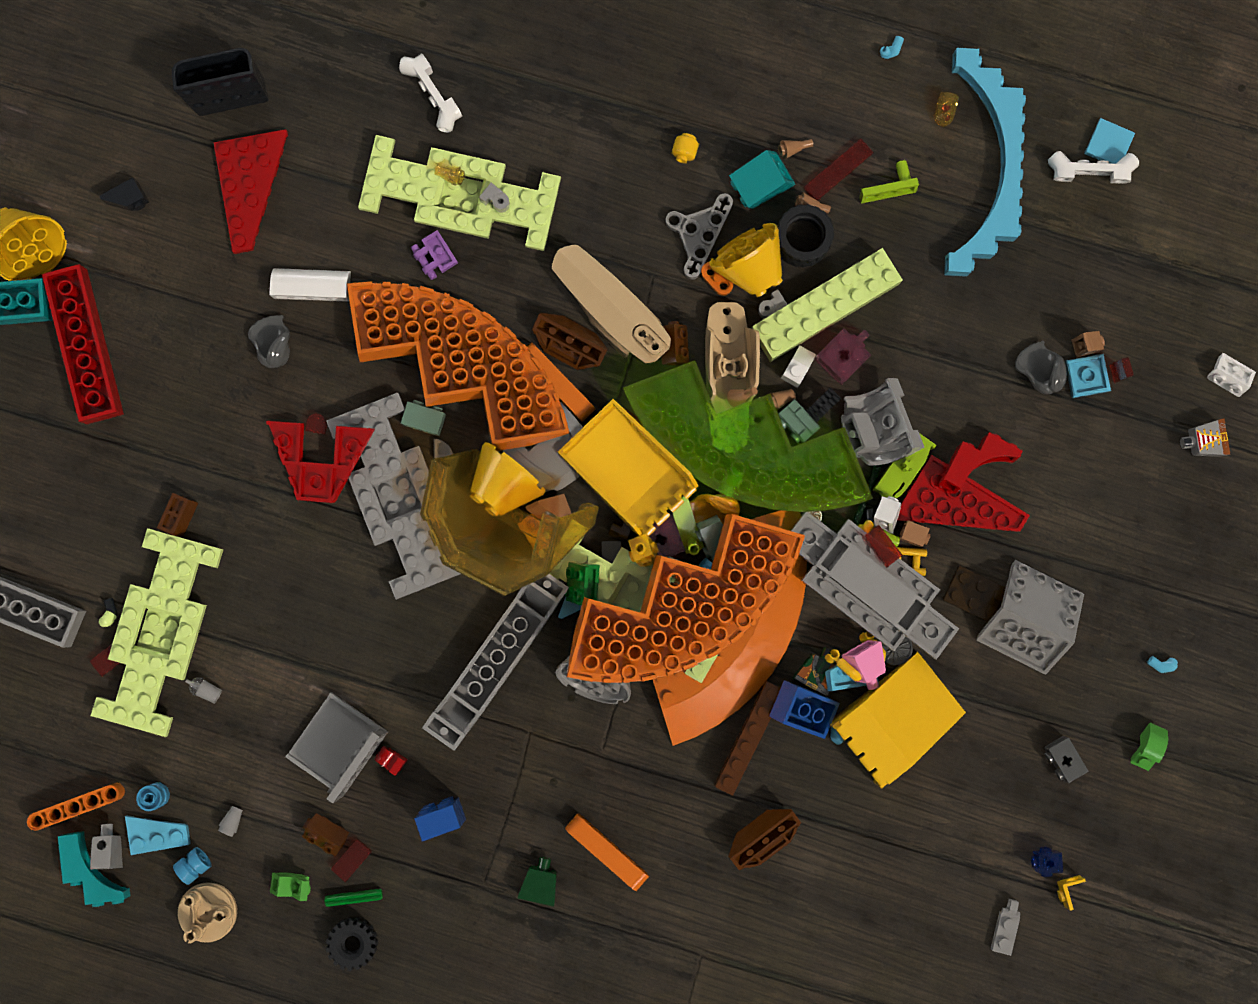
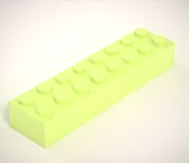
M881 248L755 324L752 328L759 331L760 346L769 361L772 362L898 286L902 282V278L884 249Z

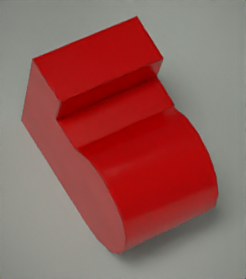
M382 746L374 758L376 762L384 766L395 776L408 760L386 746Z

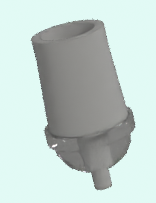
M194 678L192 681L187 679L185 681L189 684V690L192 695L214 704L222 693L221 689L207 682L204 678Z

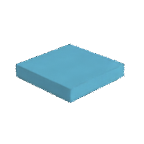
M1100 118L1084 154L1100 161H1109V164H1116L1127 154L1135 133Z
M1104 354L1065 361L1072 398L1111 391Z

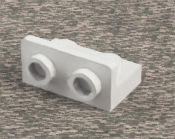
M1222 353L1217 359L1214 370L1208 374L1207 379L1240 397L1251 387L1256 372Z

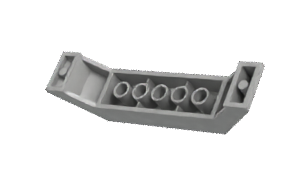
M536 565L513 602L422 728L455 751L544 627L569 587Z

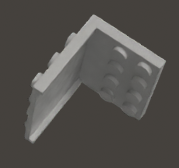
M1015 560L1011 565L1001 607L978 634L977 641L1046 675L1075 643L1084 594Z
M330 692L325 702L286 755V758L329 787L327 800L335 803L346 794L388 731Z

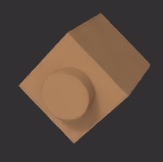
M904 521L899 535L900 540L917 547H923L924 544L927 545L930 539L929 528L911 521Z

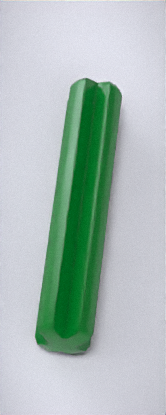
M382 889L333 894L327 895L324 901L326 907L377 901L383 898Z

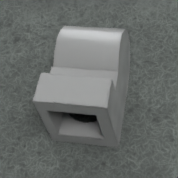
M490 183L479 196L480 201L484 205L490 202L499 213L506 212L510 207L508 196L493 183Z
M778 289L771 293V300H765L760 303L758 313L761 318L765 319L787 306Z

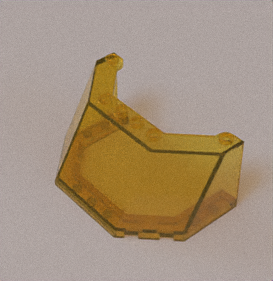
M472 449L432 459L420 515L429 526L430 530L428 533L434 546H437L441 553L439 558L442 564L503 596L547 576L595 524L599 507L588 502L581 504L577 512L563 517H558L546 511L542 513V517L539 519L518 508L502 516H492L484 510L485 505L477 504L469 497L472 494L470 490L480 451Z

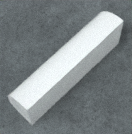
M274 268L270 278L269 295L273 299L349 301L347 283H350L351 271Z

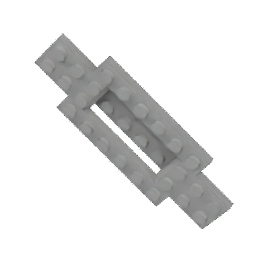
M805 511L791 529L792 532L805 535L799 555L812 564V567L801 580L892 651H895L906 637L937 660L959 630L957 626L930 605L940 591L939 588L849 519L846 520L836 534L809 512Z

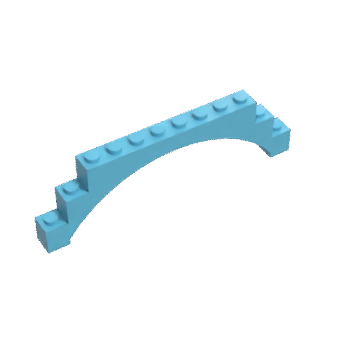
M956 48L952 57V73L959 74L974 89L993 120L1000 146L1001 172L996 198L983 225L964 246L954 253L949 252L945 256L944 275L968 276L974 270L975 261L972 258L991 259L998 251V242L995 241L1013 242L1021 234L1019 217L1022 214V206H1019V200L1022 198L1023 189L1020 187V180L1023 178L1021 162L1024 158L1021 143L1024 142L1022 125L1025 122V113H1022L1026 96L1023 95V88L1002 87L1004 76L1001 75V69L981 68L982 56H979V49Z

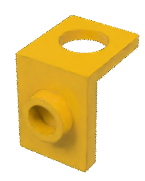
M1080 875L1057 881L1059 900L1063 902L1064 907L1068 910L1074 909L1067 887L1086 882L1085 878Z

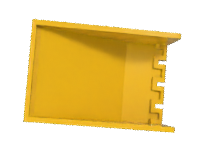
M614 399L558 451L559 455L638 536L645 533L650 536L656 530L653 524L656 523L660 526L670 516L667 510L669 509L674 513L684 503L681 497L684 496L688 499L699 486L691 472Z
M918 652L914 653L909 660L899 665L880 680L878 688L868 690L836 715L830 724V727L834 728L843 740L851 736L852 739L846 744L856 756L862 752L864 753L859 760L868 772L874 768L877 769L871 775L875 779L873 782L881 789L887 784H891L911 768L966 713Z

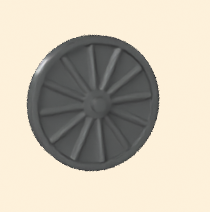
M906 637L895 651H892L882 643V647L886 651L885 663L889 665H901L909 660L912 655V642Z

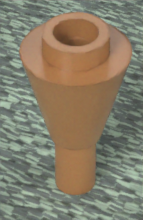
M812 139L805 141L781 140L780 145H778L779 155L787 159L802 149L813 147Z
M804 192L797 196L795 206L809 204L819 207V209L826 213H829L831 206L820 203Z
M756 387L750 389H731L727 394L728 402L732 407L737 408L750 396L756 395L758 390Z

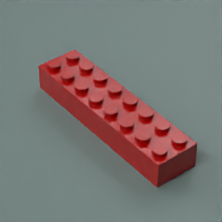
M78 264L42 274L78 421L84 424H91L124 415L88 270Z

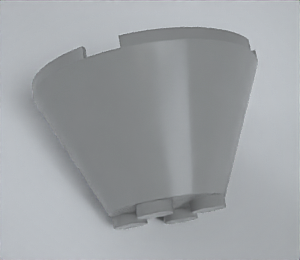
M570 655L556 669L558 680L564 686L569 684L574 687L575 693L608 704H618V701L621 700L625 703L630 699V682H590L566 677Z

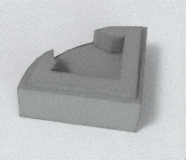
M434 439L435 459L454 458L453 451L448 444L442 440Z

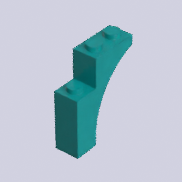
M84 831L65 833L58 836L63 884L70 883V886L83 884L85 905L92 904V907H99L105 905L104 902L120 904L130 896V888L111 882L98 869H90L91 858L87 851Z

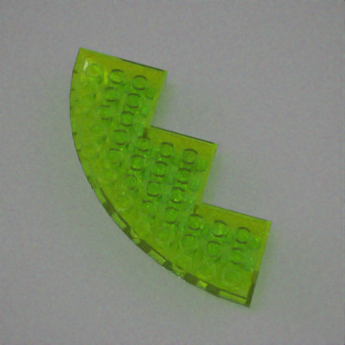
M695 360L623 387L628 401L643 427L683 464L694 478L725 496L750 505L794 512L826 511L852 506L873 499L845 427L791 447L770 394L716 414ZM755 416L757 418H761L759 424L757 422H754Z

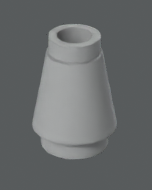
M232 806L220 822L218 831L233 837L234 833H237L243 810Z

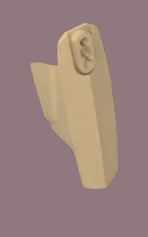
M578 245L566 246L557 251L552 263V270L577 299L593 327L622 357L626 358L630 352L644 363L656 362L670 348L671 338L658 318L596 259ZM645 332L646 338L640 337L639 333ZM654 345L659 346L657 350L652 349Z
M717 302L709 308L705 336L708 416L712 446L720 451L731 453L747 445L749 404L755 395L750 396L741 406L735 408L729 404L727 394L731 389L757 388L760 367V335L758 330L747 327L745 311L741 305L736 302ZM723 309H727L729 314L725 315ZM726 326L729 330L728 334L723 332V328Z

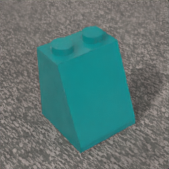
M770 150L764 151L729 175L732 180L730 181L735 191L738 190L741 195L740 201L742 204L752 209L796 185L778 153Z

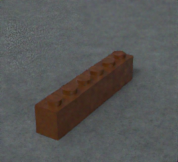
M767 681L764 682L714 783L716 788L732 796L734 795L771 719L769 715L781 688Z

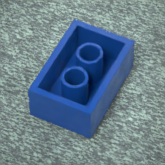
M784 680L769 717L782 724L825 739L840 703Z
M453 796L443 799L436 806L435 803L424 806L414 818L422 841L456 830L466 820L459 797L454 799Z

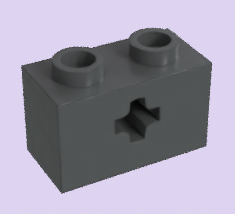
M1062 736L1043 747L1046 751L1044 755L1050 764L1053 763L1056 770L1054 772L1060 781L1063 780L1070 783L1089 772L1069 737ZM1063 757H1067L1065 759L1066 764L1061 763L1064 761Z

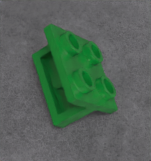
M568 563L566 577L569 589L565 593L566 601L582 606L584 597L597 600L600 565Z

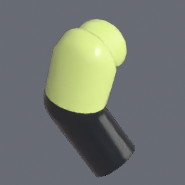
M113 598L103 601L106 611L99 619V624L102 627L112 625L118 616Z

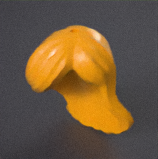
M701 494L690 501L696 524L715 515L720 518L723 524L726 514L739 516L740 513L738 501L728 494Z

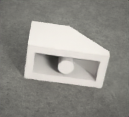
M799 346L781 379L798 387L816 354Z
M882 496L874 516L875 528L880 527L893 534L901 510V503L898 502V499L891 496L887 498Z

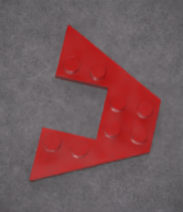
M266 421L273 434L274 444L278 447V454L282 464L285 465L289 474L288 479L294 488L295 497L297 500L335 503L375 431V428L336 426L334 464L302 462L304 423Z

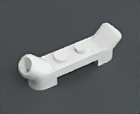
M421 53L415 58L406 56L401 58L400 72L404 75L418 77L420 79L418 83L424 92L428 91L430 94L428 98L433 107L438 106L440 111L436 124L437 128L446 133L453 131L454 122L461 118L462 114L452 97L444 101L429 78L433 71L424 55Z
M1057 151L1048 159V165L1054 170L1055 181L1072 182L1075 175L1110 176V183L1120 184L1131 182V172L1139 166V160L1134 154L1128 153L1116 164H1109V161L1089 163V160H1079L1076 163L1071 162L1061 151Z

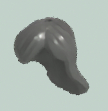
M283 315L268 316L258 320L248 331L249 340L256 347L259 362L268 368L281 367L289 359L290 346L288 340L290 338V331L282 321Z
M1041 341L1031 344L1020 352L1015 361V368L1018 372L1029 378L1035 390L1048 395L1058 392L1063 388L1067 373L1064 359L1059 354L1047 349L1044 345L1045 342Z

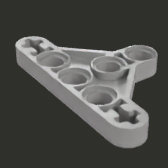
M720 194L713 207L687 216L672 211L666 216V226L679 233L688 260L684 266V275L688 279L698 278L702 266L706 263L732 208L733 199L729 194ZM727 199L729 206L725 205L722 212L718 211L721 207L720 201ZM718 215L722 221L720 224H713L711 217ZM671 216H677L679 218V223L677 225H671L669 223V218ZM694 224L697 230L694 233H688L686 226ZM711 232L714 238L711 241H705L703 234ZM703 249L706 255L703 258H698L695 255V251ZM694 261L698 262L695 268L697 273L693 272L691 275L687 268H692Z

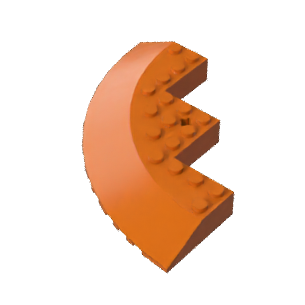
M372 281L347 283L359 361L366 362L417 354L426 407L483 398L491 444L496 446V451L531 446L569 434L564 409L542 365L510 329L502 326L490 314L478 310L467 301L458 300L451 297L450 294L434 291V289L423 286L415 287L405 283L391 284V282L372 283Z
M797 505L751 520L791 531L800 519L801 514ZM799 555L798 559L795 560L792 571L783 584L780 593L778 592L772 601L773 604L759 617L754 626H751L736 642L728 645L717 655L702 683L686 675V670L673 673L670 676L652 679L673 746L695 738L729 718L759 691L764 682L774 672L787 650L802 609L806 584L801 580L807 573V561Z
M726 514L711 570L656 555L640 612L584 597L573 635L566 677L604 683L648 681L687 670L706 659L716 656L728 645L736 642L751 626H754L759 617L773 604L772 601L778 592L780 593L783 584L792 571L795 560L798 559L805 535L734 514ZM670 577H672L673 579H675L674 583H673V582H671V583L669 582V578H670Z

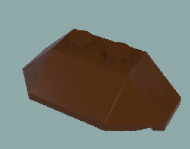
M540 313L532 329L545 353L577 370L600 366L608 350L596 333L563 315Z
M792 809L766 810L736 833L728 857L738 870L759 866L792 841L801 822Z

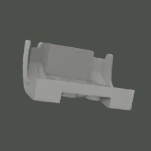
M887 378L880 387L871 392L857 396H846L844 398V415L841 416L845 438L854 455L861 458L868 465H882L897 461L924 448L918 430L912 429L901 400L904 393L897 378Z
M562 402L560 404L564 409L569 434L531 446L503 451L539 481L537 486L540 489L544 487L546 492L563 489L580 476L558 453L583 428Z

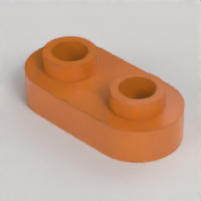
M710 262L705 263L701 269L702 278L717 294L722 296L728 295L732 291L733 283L712 270L709 265ZM712 270L714 274L708 275L707 271ZM720 284H726L727 288L721 289Z

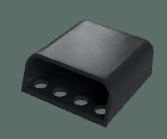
M236 48L181 60L172 68L173 90L199 116L269 101L265 80L247 49Z

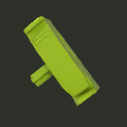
M920 434L924 448L908 457L891 462L872 490L879 493L881 497L887 498L891 496L896 499L900 497L926 462L930 450L934 449L936 445Z

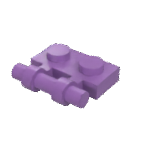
M438 230L422 239L425 245L422 249L417 244L411 247L414 258L420 262L424 274L428 275L430 280L437 277L434 269L437 267L443 273L458 264ZM428 253H430L434 260L431 263L425 257Z

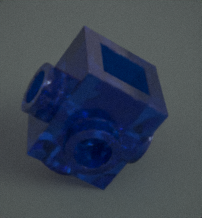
M1040 847L1039 851H1033L1034 856L1031 857V865L1041 876L1051 877L1053 873H1063L1061 852L1052 850L1050 847Z

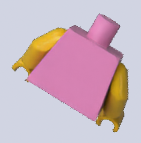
M868 632L860 634L859 639L862 644L844 653L841 659L839 658L840 653L836 649L831 650V655L827 654L825 656L828 663L836 662V666L853 681L866 683L868 690L879 687L877 677L886 671V651L883 649L881 641L874 640V636Z

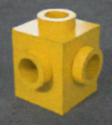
M646 533L628 540L631 548L629 555L632 562H636L640 567L652 565L657 555L656 553L659 552L655 541L653 542Z

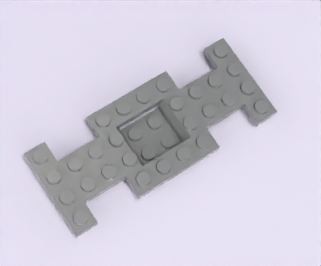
M399 393L326 421L333 439H335L336 426L375 428L361 454L365 467L353 471L349 481L374 545L377 546L393 539L406 575L389 581L396 600L468 572L462 553L443 560L430 527L431 524L448 517L420 446L401 453L388 418L405 411Z

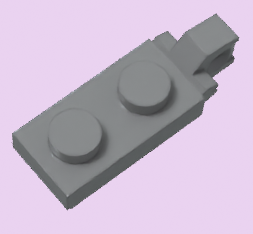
M1008 898L1007 907L999 911L991 944L992 951L1010 956L1012 954L1020 921V912L1017 911L1019 902L1017 900Z

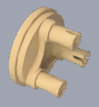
M205 882L195 885L183 895L178 906L179 924L185 932L183 936L184 941L187 942L189 940L188 943H193L194 941L214 942L223 938L233 928L237 918L235 898L227 888L217 883Z

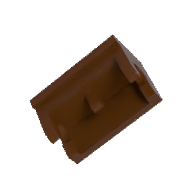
M172 493L157 528L171 535L183 538L198 502Z

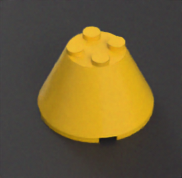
M1 208L0 276L8 281L29 280L51 272L63 258L67 246V240L64 235L65 231L61 225L47 216L14 208Z
M774 223L763 224V228L757 231L755 228H752L731 240L717 252L718 257L715 260L714 258L710 260L709 265L711 269L747 293L755 294L757 297L767 292L766 289L771 286L779 285L783 281L781 278L779 229Z
M485 442L482 445L470 490L472 494L469 497L477 504L485 505L484 510L492 516H502L542 496L546 492L544 487L540 489L537 486L539 481L505 452L500 454L495 450L496 446Z

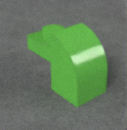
M1149 723L1140 735V747L1131 757V764L1149 771L1155 762L1160 763L1168 745V730Z
M272 873L270 893L277 897H294L298 901H307V896L310 893L309 876L294 873Z

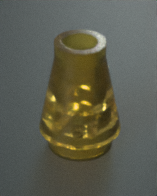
M438 164L435 168V175L455 186L462 184L465 171L461 170V167Z

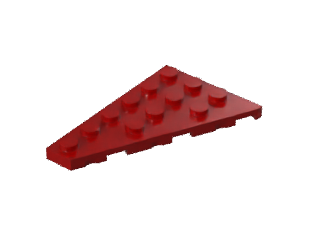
M286 129L213 142L231 247L234 254L253 251L260 222L267 207V200L272 190L271 186L274 177H276L280 157L283 154V147L288 137Z
M930 455L901 502V510L897 521L1020 532L1030 515L967 477L962 488L956 494L939 486L938 484L948 464Z

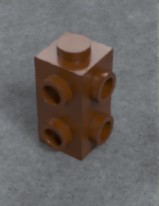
M678 321L668 322V325L663 326V328L670 336L671 344L670 348L661 356L662 365L678 366L688 364L687 325H680Z
M316 813L312 819L308 818L303 826L305 831L302 837L310 844H315L323 849L324 852L336 857L350 832Z

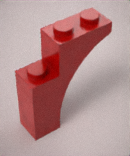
M990 432L982 439L978 449L973 444L963 441L956 448L938 485L956 494L974 469L991 462L1014 463L1020 458L1023 451L1015 444L1008 443L1001 439L999 435Z

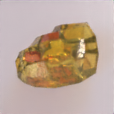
M942 92L938 96L934 118L935 122L941 127L949 125L955 116L959 96L956 94Z

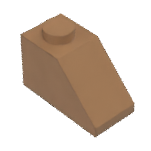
M1099 331L1085 332L1072 339L1076 358L1104 350L1105 341Z
M565 494L539 500L526 506L527 511L545 524L555 523V525L566 522L565 518L572 515Z

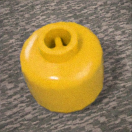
M683 133L676 137L672 154L678 162L687 163V161L695 159L699 147L696 137L688 133Z

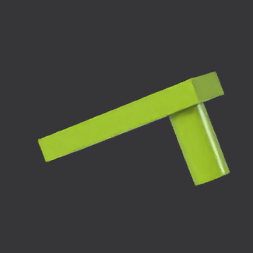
M903 160L896 163L900 181L861 189L859 196L861 204L916 193L919 186L918 179H911L907 161Z
M682 496L681 499L684 503L673 513L685 553L696 555L704 545L702 541L699 542L695 531H698L689 499Z

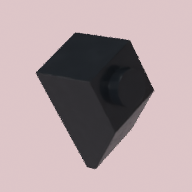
M134 178L99 196L108 205L130 211L141 210L145 207V204L149 203L140 184Z

